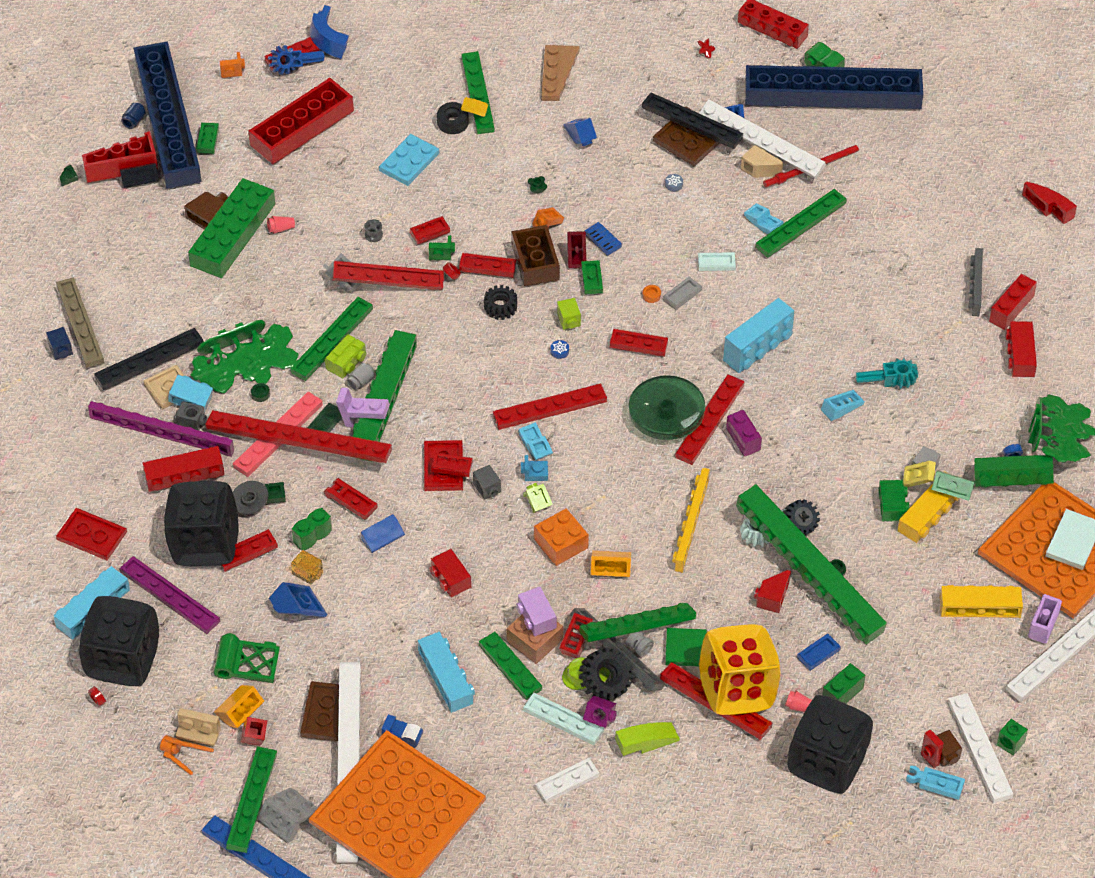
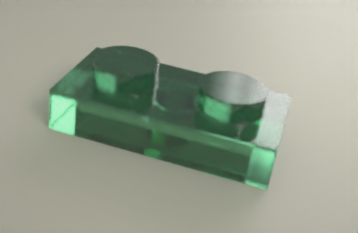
M328 403L307 428L331 432L342 419L338 407Z

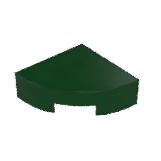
M71 164L64 168L60 176L61 186L78 181V176Z

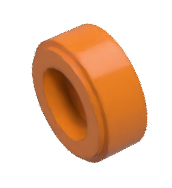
M647 285L644 287L643 299L646 302L655 303L660 300L661 289L658 286Z

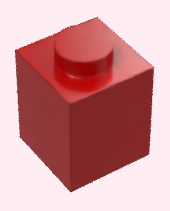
M247 717L243 724L241 742L261 746L265 740L268 720Z

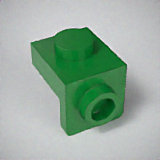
M448 235L447 243L429 242V260H451V254L455 253V242H452V235Z

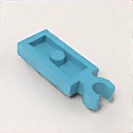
M910 766L909 772L914 773L915 776L907 774V782H919V788L957 800L960 799L965 783L964 778L925 767L923 772L916 766Z

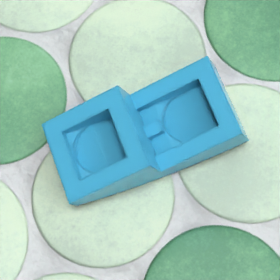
M757 203L744 212V216L766 234H769L783 224L782 220L770 215L768 208Z
M536 422L518 429L523 443L535 461L553 454L546 437L542 436Z

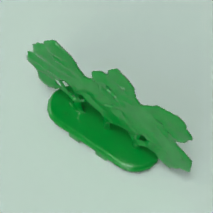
M256 320L245 325L241 322L235 324V329L227 332L225 329L218 331L217 336L205 340L198 346L197 351L199 354L212 353L210 357H194L192 361L194 370L190 376L194 380H200V382L208 384L217 392L226 393L233 385L236 374H242L245 380H255L257 383L266 384L271 378V366L281 369L290 368L297 362L299 354L293 349L286 347L293 337L288 326L282 327L274 323L270 326L268 332L262 335L259 333L265 328V321ZM253 337V342L251 343H240L243 340ZM259 338H263L265 342L262 343ZM233 344L237 347L232 353L221 351V349ZM217 354H219V364L214 365V357L217 358Z
M1048 394L1047 397H1038L1028 427V432L1030 433L1028 443L1032 444V452H1036L1040 439H1044L1048 445L1042 448V452L1045 455L1054 457L1058 462H1076L1082 458L1090 457L1091 454L1087 448L1078 443L1076 439L1085 440L1090 435L1095 436V428L1083 422V420L1090 418L1091 410L1081 403L1067 405L1061 397ZM1042 403L1047 407L1044 411H1042ZM1042 414L1050 417L1047 423L1042 422ZM1042 426L1051 428L1052 434L1049 436L1041 434ZM1048 439L1056 441L1059 445H1054L1053 443H1051V440Z

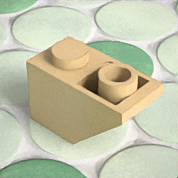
M754 145L742 156L741 169L754 178L775 177V174L782 172L783 162L767 153L764 149Z

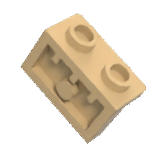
M180 708L177 714L179 727L176 732V738L215 746L221 731L219 716Z

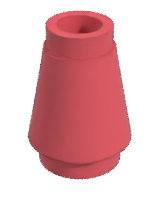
M272 216L267 219V228L269 233L273 232L276 234L295 228V221L293 217Z
M790 690L785 706L789 707V710L805 712L812 700L798 691L793 692Z

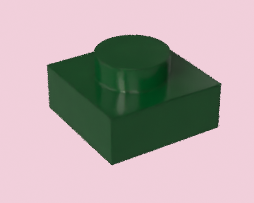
M284 482L264 484L268 490L267 504L286 502Z

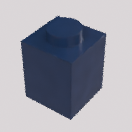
M64 327L46 332L48 345L55 360L73 355L71 342Z

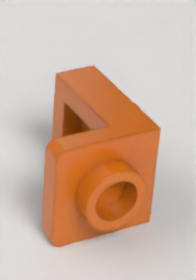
M237 52V59L220 61L221 78L242 76V69H245V60L241 58L240 52Z

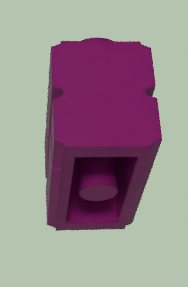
M740 410L727 416L726 429L743 456L760 451L762 437L746 412Z

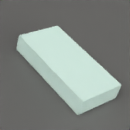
M735 252L698 253L699 271H735Z

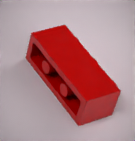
M1021 273L991 308L989 322L1006 330L1010 325V321H1013L1035 296L1037 282Z
M1010 321L1009 329L1005 331V339L1009 340V343H1007V355H1010V358H1008V369H1011L1012 377H1035L1037 362L1033 322Z

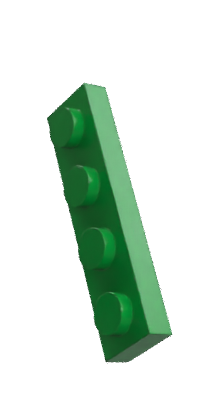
M495 631L479 641L481 649L525 700L529 699L533 692L537 694L542 691L540 682Z

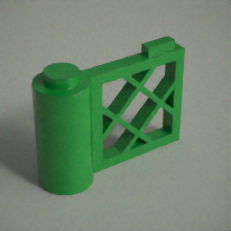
M232 633L222 635L219 641L214 675L221 679L237 677L274 683L280 646H276V643L268 641L262 644L240 640ZM243 647L252 648L255 653L247 657L243 653ZM266 651L275 652L274 657L266 660L262 653ZM258 656L263 663L255 667L250 660ZM245 663L252 669L248 672L239 671V667ZM267 666L271 671V676L262 675L259 670Z

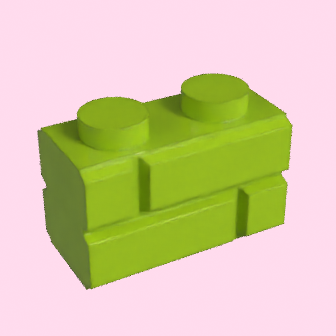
M349 334L346 335L325 358V368L343 379L355 369V365L359 361L362 362L367 354L365 343L358 339L356 340L355 337Z

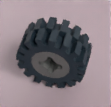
M800 499L784 508L786 510L783 513L804 535H807L818 527L819 524L817 523L820 522V518H817L820 513L815 512L817 507L816 505L812 507L813 503L811 501L807 503V500Z

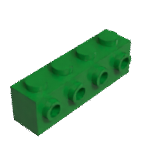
M1031 455L974 458L975 487L1054 484L1052 456Z

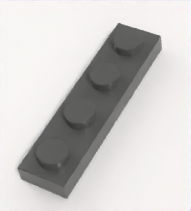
M975 248V254L971 255L970 266H973V269H970V280H973V283H970L969 294H972V297L969 298V308H972V316L979 317L981 309L983 248Z

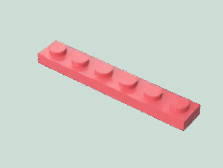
M307 392L276 422L301 427L323 406V401L312 393ZM258 439L233 462V468L249 477L282 444Z

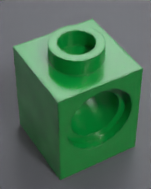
M1010 719L999 732L997 746L1014 756L1025 743L1028 729Z

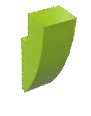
M672 722L640 724L615 731V740L623 756L639 750L643 754L680 741Z

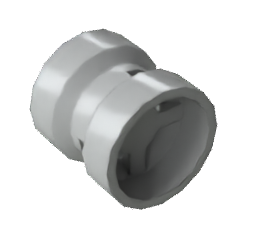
M639 631L628 636L626 645L631 649L634 648L638 655L644 657L652 649L654 641L649 637H645L644 633Z

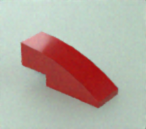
M1028 181L1024 183L1022 195L1046 217L1053 214L1063 224L1075 218L1077 205L1068 198L1039 184Z

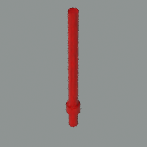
M857 145L823 157L820 160L827 164L858 152L859 148ZM796 168L785 173L780 172L775 174V177L763 181L765 188L774 184H782L787 179L804 172Z

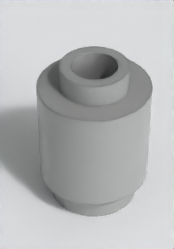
M361 363L348 375L347 383L354 390L363 388L375 376L373 367L368 363Z

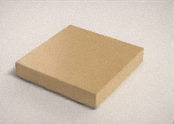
M177 365L143 380L145 387L162 410L173 405V403L168 402V398L177 375L185 376Z

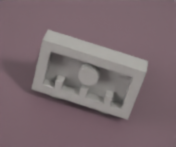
M288 788L265 799L258 820L289 843L294 840L300 823L308 820L318 807L301 796L298 791Z

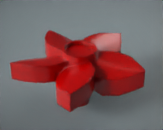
M709 38L704 42L697 41L701 47L699 54H704L705 57L710 59L712 56L711 52L715 50V47L709 46Z

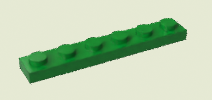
M479 52L461 53L469 98L488 104L485 117L473 113L477 134L495 132Z
M836 189L831 190L757 241L755 248L769 258L845 205L847 198Z
M357 297L290 368L291 373L306 381L346 335L350 334L373 310V304Z
M679 603L678 605L661 607L656 610L643 611L642 613L632 615L627 614L614 619L609 618L605 621L590 622L586 625H581L579 633L587 642H593L696 619V611L688 603Z
M257 746L228 837L226 849L247 853L275 764L277 750Z

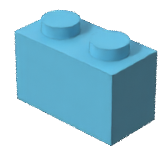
M177 375L169 392L168 402L178 406L181 405L182 401L204 406L205 412L212 398L213 388L206 383L193 381L188 376Z

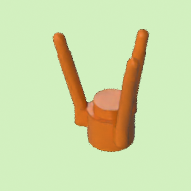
M165 735L160 743V750L165 751L163 756L171 759L190 775H193V771L173 756L174 753L177 754L180 751L181 746L214 752L213 748L181 741L169 735Z

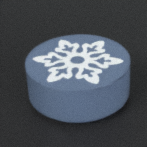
M670 174L665 179V187L670 191H679L683 187V178L678 174Z

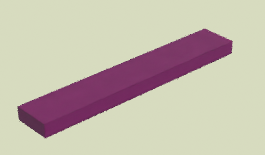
M132 556L119 568L120 573L205 634H208L221 622L220 617L136 557Z

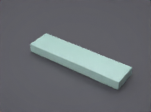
M534 692L523 707L524 712L594 746L604 732V727L585 721L583 716Z

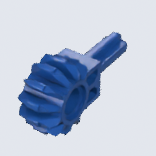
M283 45L282 48L276 46V51H270L273 56L268 57L269 60H272V63L268 66H274L273 72L278 71L279 75L284 73L287 75L290 74V70H295V67L303 66V63L324 61L325 55L323 51L301 53V50L293 51L292 48L288 49L286 45ZM281 56L285 57L284 65L280 62Z

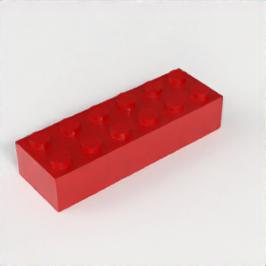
M328 78L248 130L250 146L271 164H274L354 111L353 96L333 79Z

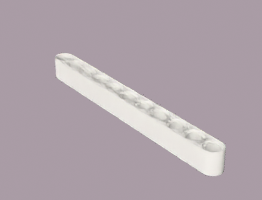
M340 662L338 785L360 761V662ZM337 842V863L358 862L359 856Z

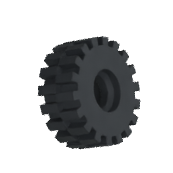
M609 648L599 649L589 654L582 661L584 665L579 668V671H582L579 679H583L581 687L586 686L587 688L584 692L587 695L592 693L591 698L597 696L610 701L628 691L627 688L632 684L629 680L633 679V674H630L629 671L633 670L632 665H627L629 662L628 658H622L624 656L622 652L616 653L617 649L614 648L611 650ZM602 667L610 671V682L606 683L601 680L599 670Z

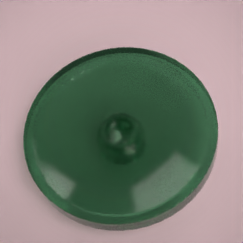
M663 375L645 380L634 389L629 399V416L632 423L640 432L655 439L673 440L685 437L700 426L705 415V400L699 388L692 382L677 376Z

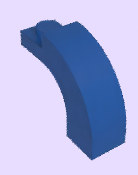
M324 5L323 10L318 11V14L313 13L310 37L319 49L329 55L342 59L349 35L337 32L327 24L331 7Z

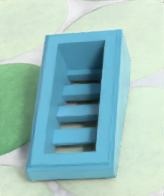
M854 390L824 399L821 410L833 421L862 406L865 401Z

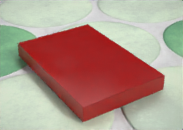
M462 440L424 441V491H462L463 476L431 472L435 453L463 456Z
M75 508L56 535V539L108 561L126 535L127 528Z

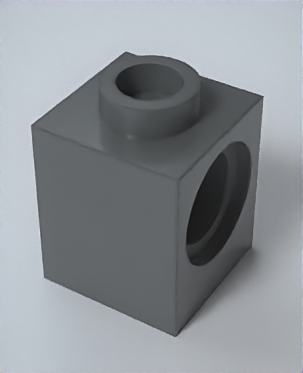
M182 401L176 413L177 425L191 427L199 431L207 420L204 406Z
M490 464L473 472V484L484 500L495 497L501 492V480Z

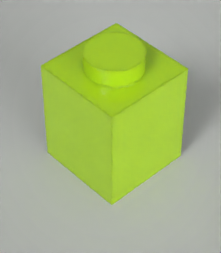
M571 298L557 301V315L562 329H573L581 326V313L576 299Z

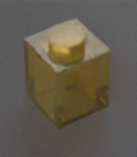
M302 550L291 562L292 574L310 585L315 580L320 579L323 574L322 560L305 550Z

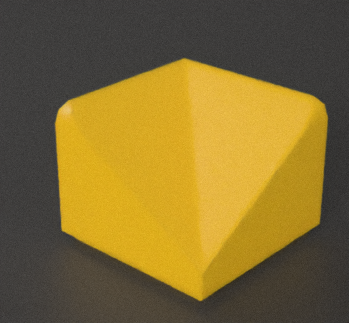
M466 97L463 100L461 110L485 117L488 104Z

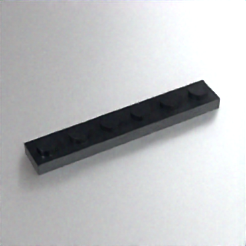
M652 92L642 102L643 109L730 148L735 149L743 139L742 132Z
M192 328L94 373L95 379L104 391L198 348L204 340L198 331Z

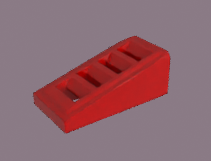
M577 613L573 614L559 647L562 654L573 658L581 656L586 642L582 635L573 632L574 629L579 631L580 628L579 625H576V621L583 624L593 622V619ZM570 638L578 639L579 642L572 641ZM568 645L576 647V649H571Z

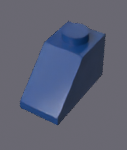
M578 118L563 124L575 144L586 146L593 143L592 140L597 138L591 118Z

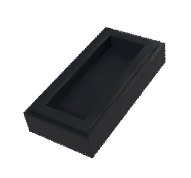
M156 163L120 169L123 188L159 181Z

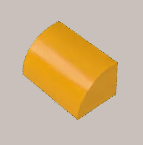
M592 550L591 575L630 577L631 552Z
M240 685L214 713L230 727L238 728L264 700L254 686Z

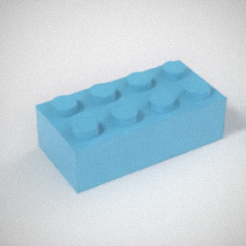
M780 298L774 300L725 337L723 361L738 373L750 368L755 361L762 359L771 349L774 350L779 343L791 337L793 333L794 310Z

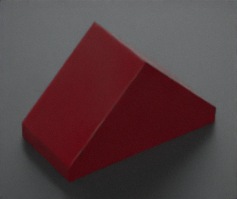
M586 231L567 232L568 268H581V261H587Z

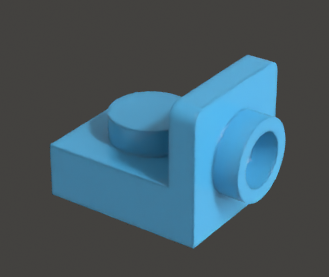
M524 455L525 462H521V474H525V481H548V461H529L528 455Z

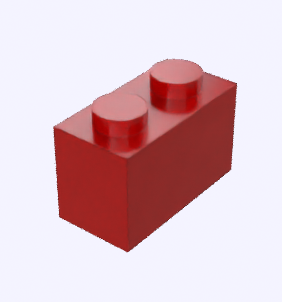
M452 549L431 558L430 572L434 578L437 577L444 592L447 591L450 597L472 588L471 575Z

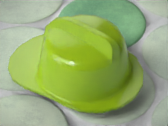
M575 658L563 671L562 679L566 687L572 690L586 688V686L581 687L583 679H579V675L582 674L579 668L584 665L582 661L585 658ZM602 667L599 670V676L605 682L609 678L610 671Z

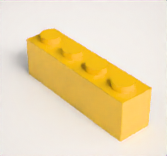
M932 484L899 519L897 531L917 543L921 538H925L928 535L930 528L933 525L936 526L944 513L947 514L952 504L961 498L931 490Z
M992 585L941 586L939 597L941 617L1021 618L1023 609L1021 587Z

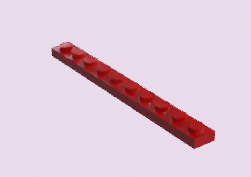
M212 410L205 424L208 430L385 464L392 451V444L214 410Z

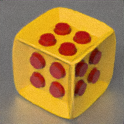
M756 624L715 628L705 634L701 648L699 670L702 686L712 710L716 714L734 715L759 712L771 708L776 700L779 687L780 662L773 641L766 628Z

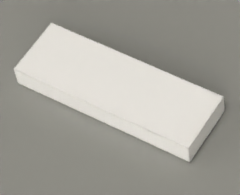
M587 758L536 783L535 788L544 802L547 803L598 778L599 772L590 758Z

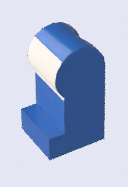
M389 714L381 729L382 734L388 730L413 748L417 747L423 734V729L418 725L396 720V716Z

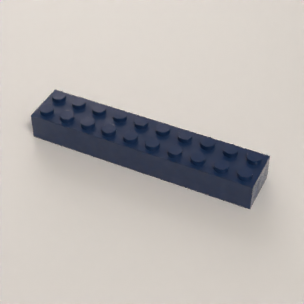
M168 41L133 47L135 63L166 189L202 182L200 166Z
M746 65L745 105L922 109L924 95L922 69Z

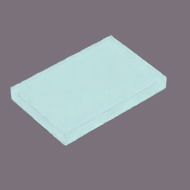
M1066 509L1048 547L1046 557L1083 570L1095 544V519Z

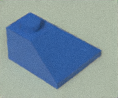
M282 582L269 597L273 609L280 614L326 617L328 615L310 586Z

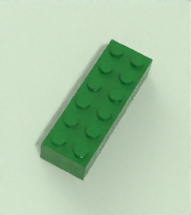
M242 178L188 251L190 267L222 279L275 206L274 190Z

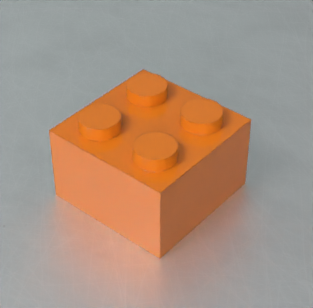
M567 508L534 526V540L556 566L588 549L589 534Z

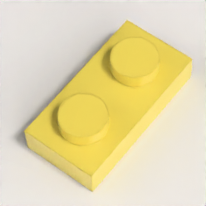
M926 461L906 466L904 468V486L912 487L934 481L936 462Z

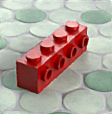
M747 0L739 9L738 23L783 42L788 46L798 49L808 37L809 24L756 0Z
M219 446L142 462L149 492L169 488L177 483L201 481L225 475Z

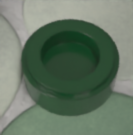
M264 383L255 384L251 388L252 399L257 402L268 400L270 397L268 385Z

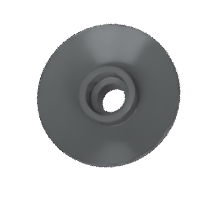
M258 481L243 482L233 491L237 510L240 514L249 515L256 513L265 506L268 500L267 488Z

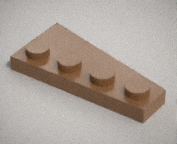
M545 45L542 101L560 100L567 78H569L572 66L575 64L576 56L580 52V46Z

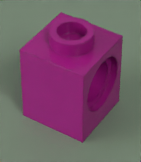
M593 696L587 702L583 720L606 728L616 719L617 711H615L617 703ZM598 709L603 710L604 713H605V716L601 715V714L599 713Z

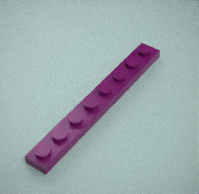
M91 401L88 405L89 416L94 420L200 449L219 446L220 454L232 457L234 453L233 440L228 437L213 435L209 432H202L191 427L177 425L173 422L162 421L155 417L144 416L137 412H129L118 407L107 406L103 403Z

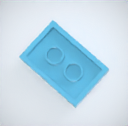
M410 134L379 166V171L409 186L440 153L439 148Z

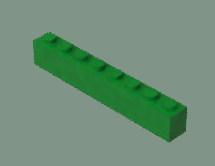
M395 330L393 336L389 337L388 349L382 354V364L378 365L376 379H373L371 382L370 394H367L365 397L367 399H388L390 405L385 419L359 418V422L355 423L353 428V437L380 442L417 348L416 334Z

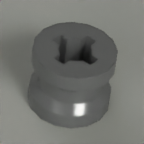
M376 219L368 220L365 223L366 240L369 242L380 241L383 237L382 223Z

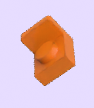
M553 207L537 211L532 225L534 227L547 225L549 228L552 225L562 224L564 217Z

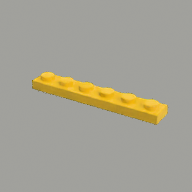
M702 468L701 474H697L695 479V486L697 488L692 490L690 498L692 505H688L686 511L688 519L687 521L684 520L681 532L684 533L683 536H679L677 542L679 550L678 552L675 551L672 563H675L676 572L683 573L709 483L710 469Z

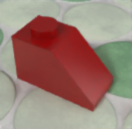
M783 571L762 581L761 587L756 588L754 599H757V608L780 613L790 583L791 571Z

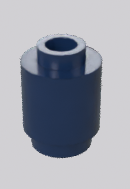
M131 103L122 115V124L130 129L136 127L146 115L144 106L140 103Z

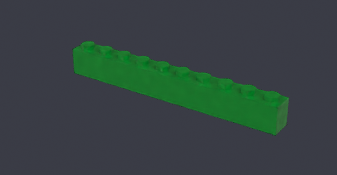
M757 484L738 496L736 503L738 511L749 519L751 525L762 533L764 539L775 547L777 553L788 561L790 567L801 575L803 581L810 584L817 596L825 600L830 610L840 616L842 622L854 631L855 636L859 640H862L867 645L884 633L887 622Z

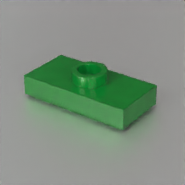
M201 122L196 148L197 153L215 154L219 123Z

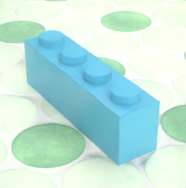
M112 566L103 571L96 580L89 583L81 593L74 596L66 606L56 612L54 615L56 627L72 640L75 639L82 632L86 617L95 598L98 596L122 598L130 591L128 578Z
M439 631L419 639L418 652L452 713L472 705L475 691L472 684L467 683L464 669L459 668L455 653L450 652L447 638H443Z

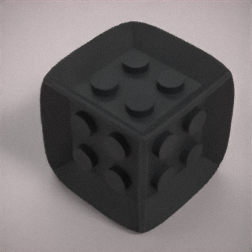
M192 481L177 483L171 486L165 508L164 526L166 542L175 564L181 566H217L232 562L235 556L239 523L237 505L228 483L221 481Z
M112 596L96 597L90 607L80 636L79 656L84 673L99 681L126 686H142L148 677L158 647L159 624L155 609L151 605L135 600Z
M816 695L804 712L790 743L787 760L789 771L800 779L828 791L840 794L845 793L854 780L870 744L873 729L872 718L863 711L841 701L823 695Z

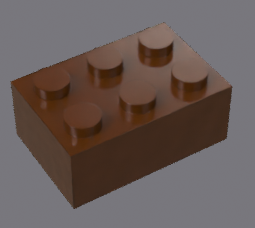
M543 225L511 231V246L515 259H517L523 285L529 286L560 280V265L548 226Z

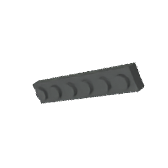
M574 608L570 613L572 617L574 613L593 619V622H599L585 608ZM576 621V624L579 626L586 625ZM616 637L598 640L602 644L603 649H617L616 653L622 652L624 654L623 659H629L627 665H632L633 668L629 673L633 674V677L640 679L643 682L642 685L647 690L663 689L665 683Z

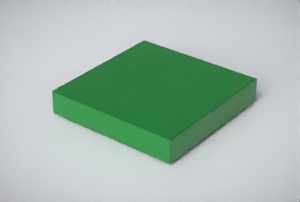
M667 628L665 665H669L672 662L677 666L699 667L702 643L707 629Z

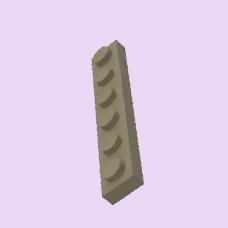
M74 277L56 282L86 368L105 363Z

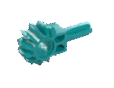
M896 358L895 362L883 363L882 370L857 372L856 382L883 381L884 387H895L898 385L901 390L903 386L909 388L910 385H914L919 372L917 364H913L912 359L906 361L905 358L902 360Z

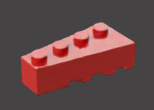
M150 131L145 132L144 136L139 138L136 136L131 137L128 142L122 144L117 142L111 148L105 149L103 147L82 155L87 183L121 177L120 169L156 163L158 170L156 152Z

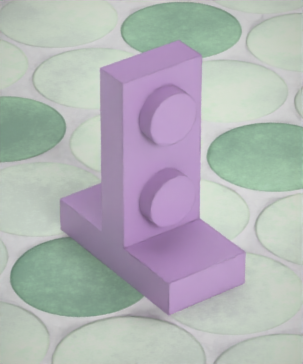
M348 388L340 389L336 401L346 427H353L356 418L385 419L390 405L388 399L352 398Z

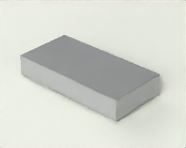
M687 277L663 296V301L677 310L701 292L702 286L691 277Z

